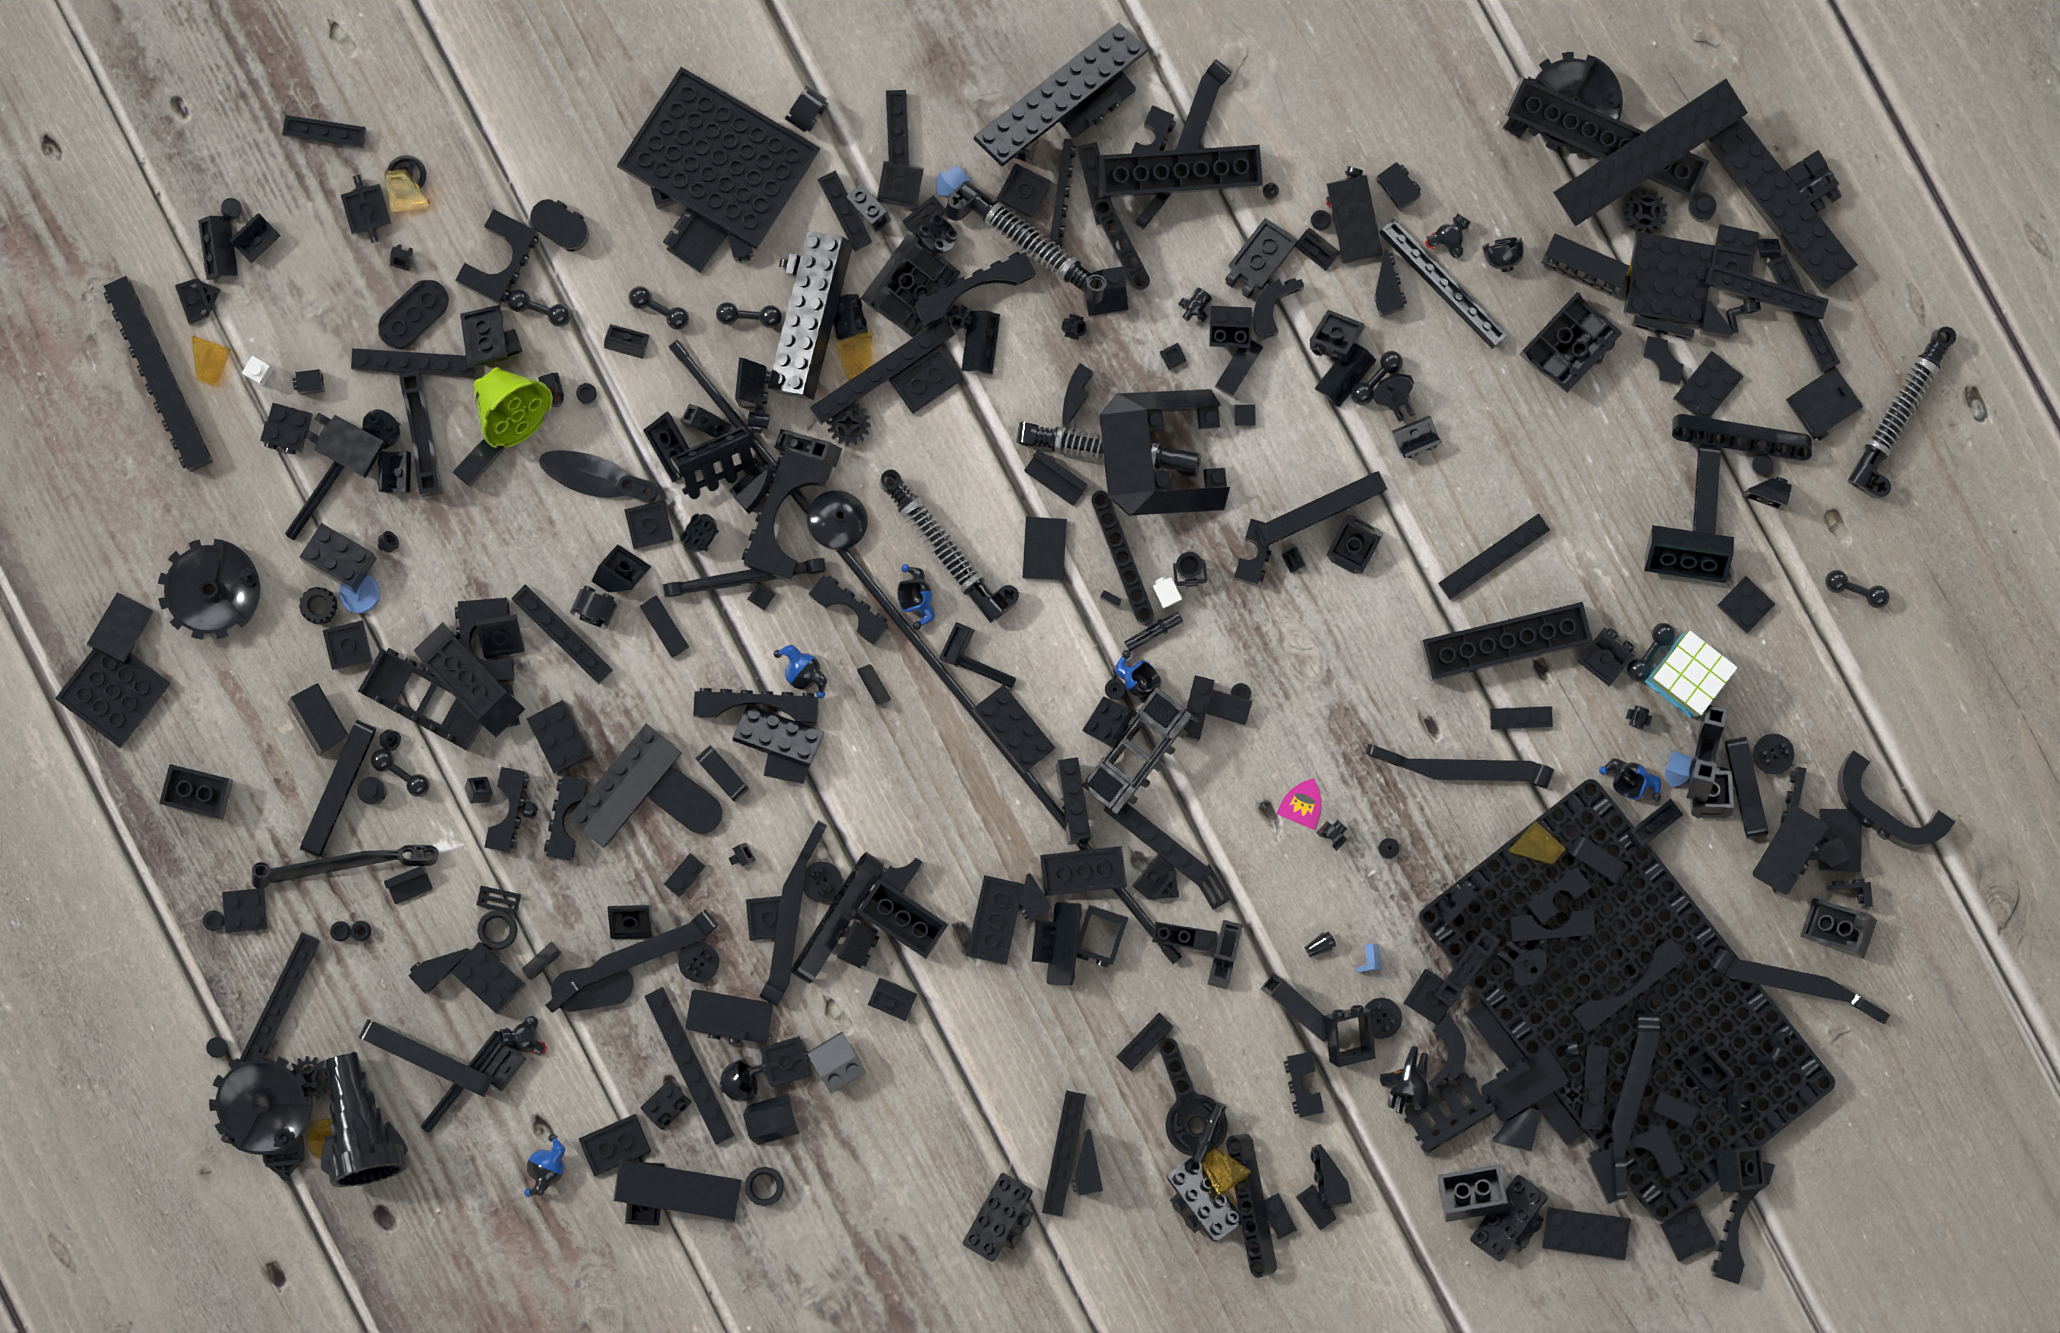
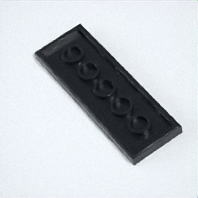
M620 1160L613 1201L734 1221L741 1179Z

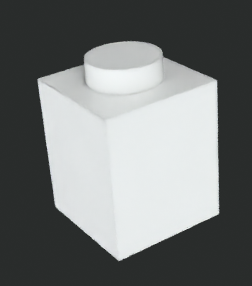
M252 356L242 374L257 384L264 386L274 369Z
M1164 576L1154 581L1156 585L1152 588L1163 610L1182 601L1171 577L1167 579Z

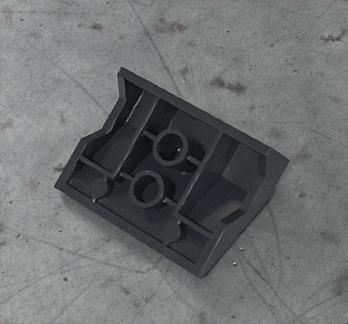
M908 233L860 299L913 338L923 325L914 308L917 298L924 294H928V296L935 294V290L942 286L950 287L961 272L944 258L925 248L919 238Z
M1576 292L1524 348L1520 355L1537 371L1568 393L1622 335V332L1605 316L1597 313L1584 301L1581 294Z

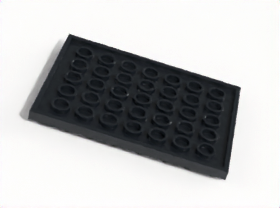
M680 67L620 159L617 168L757 250L817 157L820 148L685 68Z

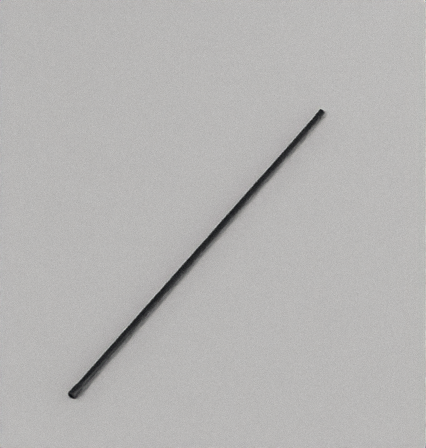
M678 340L674 341L668 348L684 364L733 426L737 429L745 425L751 432L693 361ZM751 432L754 439V446L751 448L764 464L772 465L775 469L774 472L777 473L779 465H777L774 458ZM798 489L790 495L807 515L811 504ZM848 549L836 550L1066 832L1065 814L1029 770L1024 774L972 712L975 704ZM1088 843L1076 844L1080 850L1092 849ZM1125 888L1113 889L1153 938L1155 924ZM1157 943L1172 964H1175L1182 958L1174 946Z

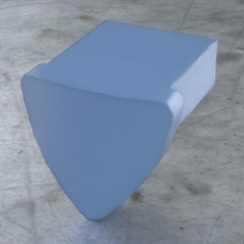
M957 165L939 174L936 182L937 194L949 196L965 181L970 182L971 180L960 166Z
M1675 751L1672 752L1669 764L1665 770L1666 780L1670 787L1679 786L1690 778L1689 769L1692 757Z
M1379 944L1365 945L1367 966L1356 967L1357 973L1381 970Z

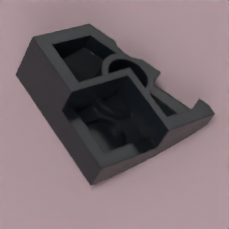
M1527 1107L1510 1117L1497 1134L1493 1136L1492 1142L1532 1151L1541 1111Z

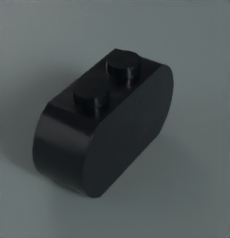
M544 199L536 203L530 214L531 224L536 231L568 252L578 251L586 245L589 238V230L581 214L576 211L571 213L567 210L568 206L559 200L555 202L551 199Z

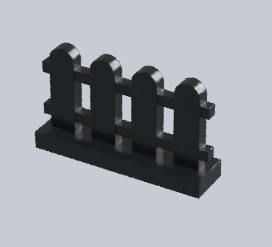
M745 425L670 457L672 464L678 470V477L683 478L685 488H682V492L684 495L688 494L691 499H697L701 494L700 488L706 486L709 491H716L719 488V480L725 478L728 483H734L738 478L737 472L743 470L747 474L758 464V459L756 457L753 458L750 449L754 446V439ZM738 453L741 463L735 466L732 455ZM719 461L722 472L716 474L713 464ZM701 469L704 479L697 482L695 471Z
M1461 1073L1458 1077V1087L1453 1089L1451 1085L1446 1084L1440 1090L1442 1096L1436 1100L1432 1095L1428 1094L1425 1110H1416L1413 1105H1408L1405 1108L1406 1118L1404 1121L1406 1124L1410 1122L1418 1134L1415 1139L1417 1142L1422 1141L1423 1144L1420 1147L1425 1155L1496 1113L1492 1103L1486 1104L1485 1101L1488 1100L1486 1094L1481 1096L1474 1083L1477 1080L1475 1077L1470 1078L1468 1074ZM1462 1090L1471 1102L1466 1107L1463 1106L1456 1095ZM1444 1101H1446L1453 1112L1447 1118L1439 1106ZM1475 1109L1476 1112L1469 1116L1468 1112ZM1426 1112L1429 1113L1436 1124L1431 1128H1428L1421 1117ZM1457 1119L1458 1123L1451 1126L1450 1122ZM1439 1130L1441 1133L1434 1137L1432 1133Z

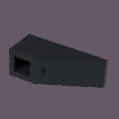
M1385 249L1383 252L1374 295L1380 317L1403 311L1404 304H1407L1404 292L1400 293L1398 286L1401 284L1399 274L1395 273L1393 265H1395L1394 256L1392 253L1389 254L1388 249Z
M1155 922L1152 942L1214 953L1217 932Z
M1321 1144L1312 1147L1310 1158L1315 1166L1314 1180L1318 1183V1201L1322 1205V1209L1343 1207L1352 1203L1349 1183Z

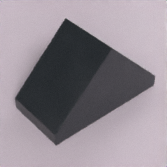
M1708 301L1705 304L1700 334L1729 339L1734 334V331L1712 302Z

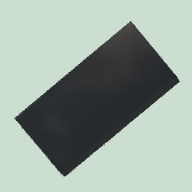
M667 411L643 431L672 483L682 479V477H678V470L672 464L670 457L690 448L671 414Z
M318 683L290 697L287 704L317 756H321L349 736Z
M631 1161L665 1167L664 1163ZM627 1203L625 1224L659 1226L661 1209Z

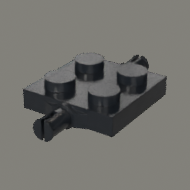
M361 175L353 176L356 188L351 192L341 194L351 234L368 232L371 243L379 242L376 230L382 226L392 224L381 185L364 186Z
M800 1036L760 1047L762 1064L750 1067L751 1071H753V1076L764 1072L769 1079L771 1087L811 1076L808 1067V1059L810 1058L807 1052L809 1051L804 1049Z

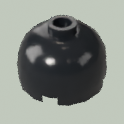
M1517 237L1495 240V244L1492 246L1489 243L1482 246L1485 260L1489 266L1501 269L1502 272L1513 270V266L1520 263L1524 254L1522 238H1519L1517 241Z
M743 1059L727 1065L722 1071L721 1082L719 1083L722 1093H725L731 1100L738 1102L754 1099L753 1095L758 1093L756 1076H753L752 1073L750 1075L748 1068L751 1066Z

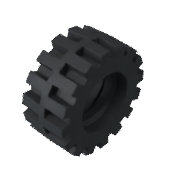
M309 588L308 591L302 594V598L300 597V612L307 621L314 624H325L336 615L335 612L338 608L337 600L333 593L326 588ZM316 597L324 598L327 603L326 610L321 614H315L310 609V603Z

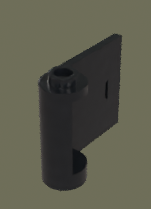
M1833 367L1786 399V402L1812 439L1815 440L1817 438L1819 441L1829 435V429L1863 407L1836 367Z

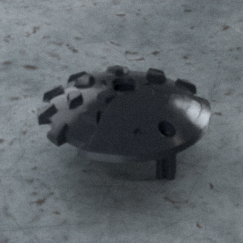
M1574 52L1562 53L1563 59L1551 63L1549 58L1542 61L1539 64L1542 70L1535 79L1527 78L1568 98L1574 97L1575 101L1620 120L1623 96L1619 81L1610 67L1595 56L1588 54L1586 60L1574 58ZM1531 126L1527 127L1534 137L1539 133L1548 140L1545 147L1556 151L1559 145L1570 147V154L1582 152L1580 148Z
M200 539L189 542L191 549L181 555L175 551L168 558L173 563L168 573H160L158 584L164 585L165 596L158 598L162 610L169 609L174 617L170 623L177 630L182 625L192 630V638L203 640L204 634L216 633L217 639L228 637V629L236 624L241 628L244 627L257 609L261 590L257 569L243 550L228 541L214 539V545L202 546ZM209 585H214L215 587L212 595L206 594V588Z
M263 1052L252 1053V1060L241 1063L239 1058H236L228 1063L231 1070L224 1078L220 1075H217L213 1086L218 1087L216 1099H209L210 1111L217 1112L220 1122L214 1126L220 1135L227 1132L235 1139L232 1146L238 1150L255 1155L277 1153L294 1144L308 1127L313 1110L312 1096L305 1097L302 1085L307 1083V1080L301 1072L295 1075L287 1068L289 1063L287 1059L278 1056L277 1061L264 1059ZM258 1098H264L267 1106L259 1105Z

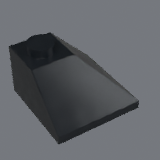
M1123 266L1093 272V275L1103 276L1107 284L1102 301L1092 303L1086 300L1088 316L1129 310Z
M1771 478L1750 487L1743 493L1742 497L1782 510L1788 504L1792 485L1788 484V480L1784 478Z
M617 544L599 564L591 582L608 593L632 590L652 566Z

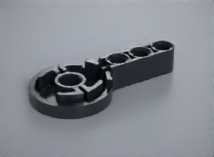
M1165 1038L1159 1044V1051L1176 1095V1101L1166 1117V1133L1169 1141L1178 1151L1193 1156L1199 1143L1197 1142L1198 1137H1201L1203 1131L1197 1134L1191 1132L1188 1126L1189 1121L1194 1117H1199L1206 1125L1215 1100L1194 1091L1177 1042L1172 1038ZM1171 1041L1174 1044L1173 1052H1164L1162 1049L1163 1043ZM1175 1060L1181 1064V1070L1177 1073L1172 1072L1169 1068L1170 1063ZM1180 1080H1185L1188 1083L1187 1091L1179 1092L1176 1085ZM1225 1112L1215 1133V1138H1213L1214 1144L1210 1147L1207 1155L1214 1152L1226 1137L1228 1122Z

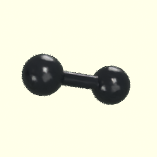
M637 286L630 291L628 299L634 308L644 309L649 307L666 316L667 324L674 330L684 329L688 325L689 315L685 309L681 307H674L672 309L664 307L653 301L650 291L642 286Z
M521 289L512 291L508 296L507 303L511 310L523 312L531 309L548 316L550 323L556 327L567 325L571 319L569 308L563 304H556L549 308L530 301L528 293Z
M724 302L717 307L716 318L724 325H731L739 318L760 320L764 327L775 328L781 323L782 313L779 308L773 305L765 306L760 312L738 310L733 303Z
M1385 352L1380 359L1381 368L1367 383L1360 382L1353 386L1351 398L1356 404H1369L1373 399V388L1387 373L1394 374L1402 368L1403 358L1398 352Z
M1833 570L1826 576L1825 585L1833 593H1840L1845 589L1865 596L1868 604L1877 609L1885 607L1889 602V592L1883 586L1876 585L1870 589L1849 582L1847 575L1840 570Z
M1657 624L1652 630L1654 642L1642 659L1637 658L1629 663L1627 672L1632 680L1638 682L1646 680L1651 671L1649 662L1659 647L1673 642L1675 630L1670 624Z
M379 749L373 753L371 764L375 770L379 772L390 770L407 782V790L414 797H422L427 794L430 783L426 776L422 774L411 776L394 764V756L387 749Z

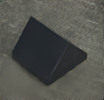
M1294 547L1282 554L1290 573L1307 566L1298 547Z

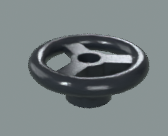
M409 155L399 156L387 167V184L397 194L412 195L423 187L426 181V169L423 163L416 157ZM409 161L408 165H401L396 172H392L397 164ZM415 166L420 171V180L417 185L412 180ZM404 172H409V175L406 178L402 177V174ZM392 179L407 182L410 189L397 187Z

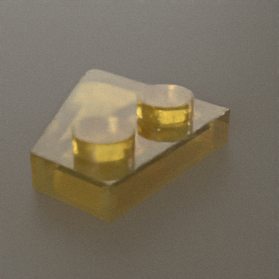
M405 169L385 172L384 177L391 212L430 207V200L424 197L419 186L411 180V176Z
M872 330L835 343L848 381L870 367Z
M192 336L196 380L217 387L231 349Z
M1534 821L1508 851L1530 859L1553 864L1566 848Z

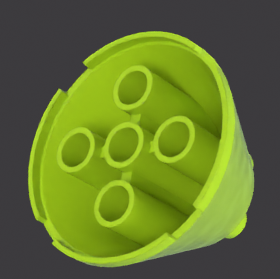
M499 367L493 368L491 372L477 379L473 384L475 388L474 399L484 440L492 447L504 446L508 448L526 440L543 424L544 420L542 418L546 411L550 412L552 393L544 383L501 370Z

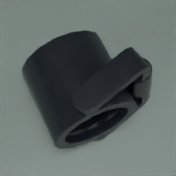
M1194 552L1182 553L1176 563H1173L1176 586L1195 587L1198 584L1207 582L1206 561L1201 560L1198 554ZM1202 565H1203L1204 578H1203V579H1197V577L1200 575V573H1201V571H1202ZM1177 574L1185 581H1178Z

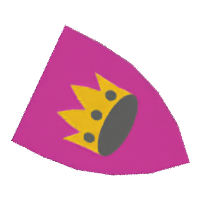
M1314 778L1301 782L1292 788L1281 802L1277 815L1315 830L1321 812V797Z

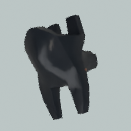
M1412 1046L1404 1069L1380 1075L1381 1085L1392 1089L1389 1093L1387 1106L1394 1109L1396 1104L1395 1112L1398 1114L1403 1113L1405 1102L1413 1103L1416 1110H1425L1427 1106L1428 1086L1426 1074L1428 1054H1421L1417 1066L1418 1047Z

